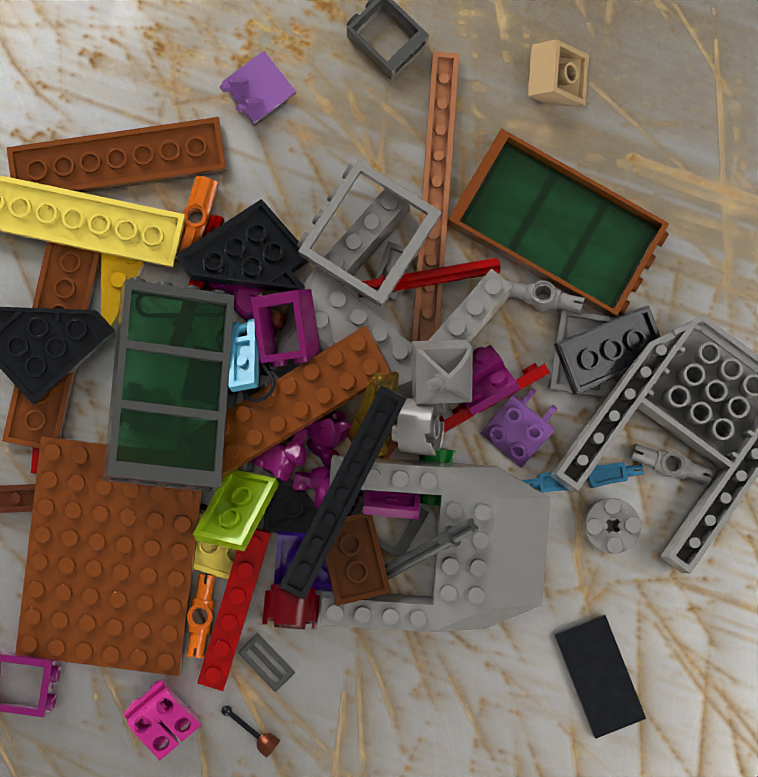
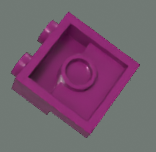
M492 345L485 348L478 347L473 351L472 402H463L472 416L520 389L517 381L507 370L502 358Z

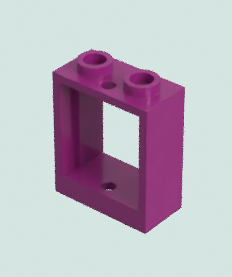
M312 289L294 290L251 298L260 363L271 362L272 367L288 365L287 359H294L295 364L310 362V356L321 353ZM293 304L300 350L277 354L271 307Z
M0 651V672L2 662L44 667L38 707L0 702V712L36 717L49 715L50 711L54 710L56 704V694H53L54 683H58L61 667L57 666L58 661Z

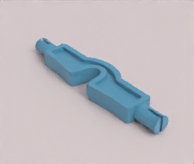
M624 462L596 465L587 481L590 488L625 482L628 480L627 477L644 475L643 470L633 471L643 469L642 464L626 466ZM552 472L538 474L535 479L522 480L527 484H532L530 485L531 487L539 489L542 493L570 491L550 476Z

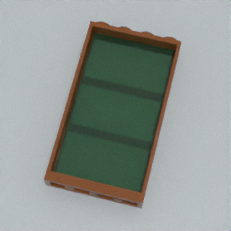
M502 128L447 221V225L542 280L550 282L565 293L585 297L586 305L609 317L624 314L630 304V301L626 300L631 291L635 293L643 281V278L639 277L644 268L648 270L656 258L652 253L657 245L661 247L669 235L665 231L669 225L668 222Z

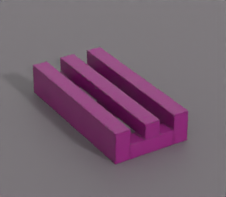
M365 490L363 514L419 519L420 494Z

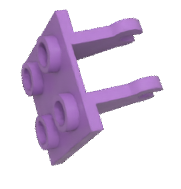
M265 51L223 80L220 85V89L223 92L228 91L238 103L237 111L239 113L245 112L254 124L296 93L295 89Z
M533 387L522 400L513 394L480 433L521 468L555 431V428L547 421L557 410V407L552 405L549 411L541 418L526 406L536 392Z

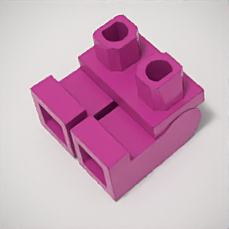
M163 680L156 681L147 693L140 699L136 698L129 704V708L123 712L130 729L159 761L179 745L177 737L183 742L201 726L196 712L190 706H186ZM190 721L189 726L186 729L181 730V728ZM168 740L167 745L163 748H160V746Z

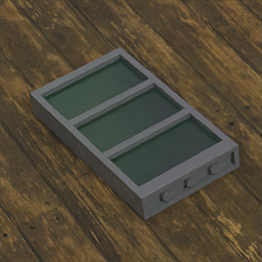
M139 277L125 279L120 293L103 481L213 493L221 488L234 295L226 294V291L218 289L203 291L199 287L192 285L176 287L172 283L165 281L150 283Z

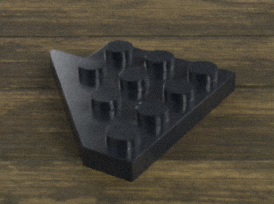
M262 199L175 255L177 263L192 280L281 292L305 290V286L293 273L309 263L299 256L298 250L300 247L297 246L299 241Z
M0 307V369L33 405H36L117 331L97 310Z

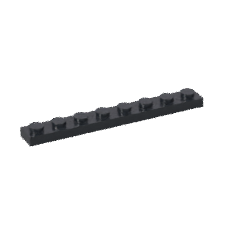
M383 385L380 386L280 583V588L305 600L407 397Z

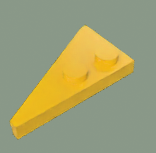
M101 253V315L114 327L119 314L121 287L125 279L139 277L145 262Z

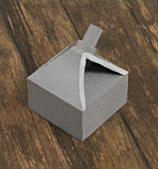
M467 339L412 341V396L416 404L472 402L473 347Z

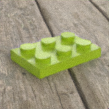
M238 470L226 475L221 481V488L215 492L193 532L195 539L205 543L245 551L279 486L277 479Z

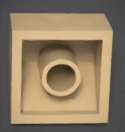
M558 39L533 44L530 58L528 96L547 104L585 106L589 55Z

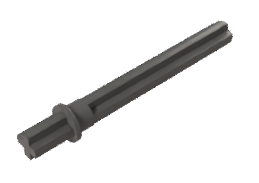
M470 517L454 527L446 526L444 531L436 537L385 564L388 580L444 549H448L451 546H459L462 539L478 531V526L475 525L474 519Z

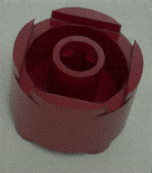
M271 585V590L265 591L262 625L268 626V621H274V627L305 630L306 624H312L311 630L317 629L320 595L315 594V588H310L305 600L280 588V585Z

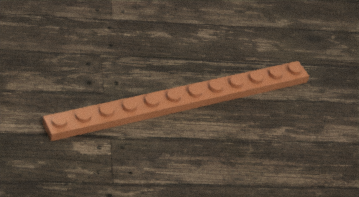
M433 51L422 200L440 210L442 214L418 252L417 271L444 267L459 53ZM422 212L420 218V225L426 217V214ZM443 283L415 288L412 341H429L440 328Z

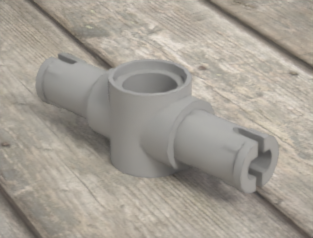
M506 279L513 286L510 297L525 300V303L533 305L539 312L557 311L559 308L580 315L582 313L585 297L563 293L562 290L554 288L548 281L524 284ZM541 293H547L550 295V298L539 300L537 296Z
M637 443L632 448V451L635 452L631 453L630 460L650 465L653 470L659 471L666 477L674 476L683 480L689 478L705 485H709L712 479L707 477L713 475L714 470L712 468L692 463L691 459L684 457L679 452H667L661 449L656 451ZM669 457L674 458L677 462V468L673 472L666 467V460Z

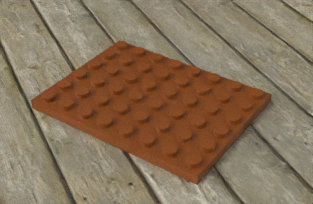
M42 436L15 654L53 659L55 661L179 676L181 674L197 542L193 532L199 523L203 491L103 481L106 444ZM120 445L117 446L116 461L205 470L207 456Z

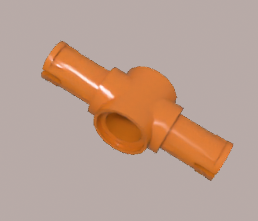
M198 573L196 597L192 599V606L187 614L190 638L186 656L193 658L197 649L196 658L203 659L206 636L210 634L211 623L215 617L212 595L216 576L208 575L207 583H205L207 574ZM198 608L205 609L208 613V619L205 623H199L194 618V613Z

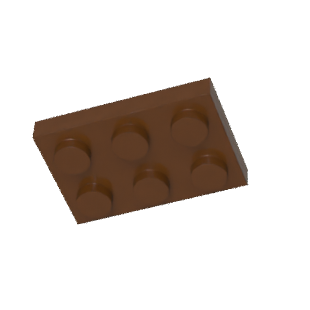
M360 513L347 516L325 558L336 607L391 593L372 515Z

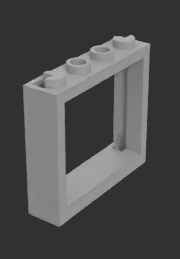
M358 159L354 166L348 165L342 175V178L345 180L339 188L336 186L333 188L327 198V201L330 203L324 211L321 209L318 211L312 221L315 226L309 234L307 232L303 234L297 246L300 247L298 250L299 256L382 308L439 221L442 212ZM360 174L426 214L425 219L378 291L311 250Z

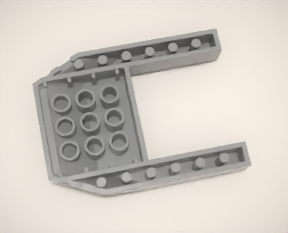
M384 189L324 258L353 276L411 211L410 205ZM315 267L303 285L305 290L312 289L320 352H323L363 326H367L393 372V375L332 411L342 410L345 413L347 421L351 424L348 437L352 438L355 437L381 385L407 398H413L412 344L343 287L345 284ZM491 269L429 341L467 339L470 343L512 295L513 286ZM290 304L284 313L288 315L286 324L279 331L276 342L277 354L300 350L293 304ZM287 359L288 365L272 367L270 364L269 369L278 377H282L303 363L295 364L294 359Z
M704 315L648 343L609 392L550 475L571 492L579 491L637 408L720 469L660 556V558L679 572L691 574L758 477V355Z
M332 455L330 485L345 457L344 455ZM376 458L361 490L440 495L437 535L443 532L446 526L454 527L470 517L474 519L475 525L478 526V531L462 539L459 546H451L435 554L432 597L385 594L336 607L333 592L323 591L320 625L421 632L485 629L541 606L550 497L522 480L515 478L498 466Z

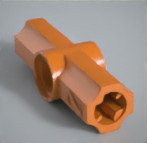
M204 176L195 177L188 204L183 211L186 217L178 253L204 236L219 182ZM195 212L203 214V218L199 223L190 222V216Z

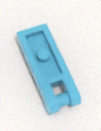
M249 319L247 323L242 324L241 322H233L228 387L232 392L258 388L259 351L254 319Z

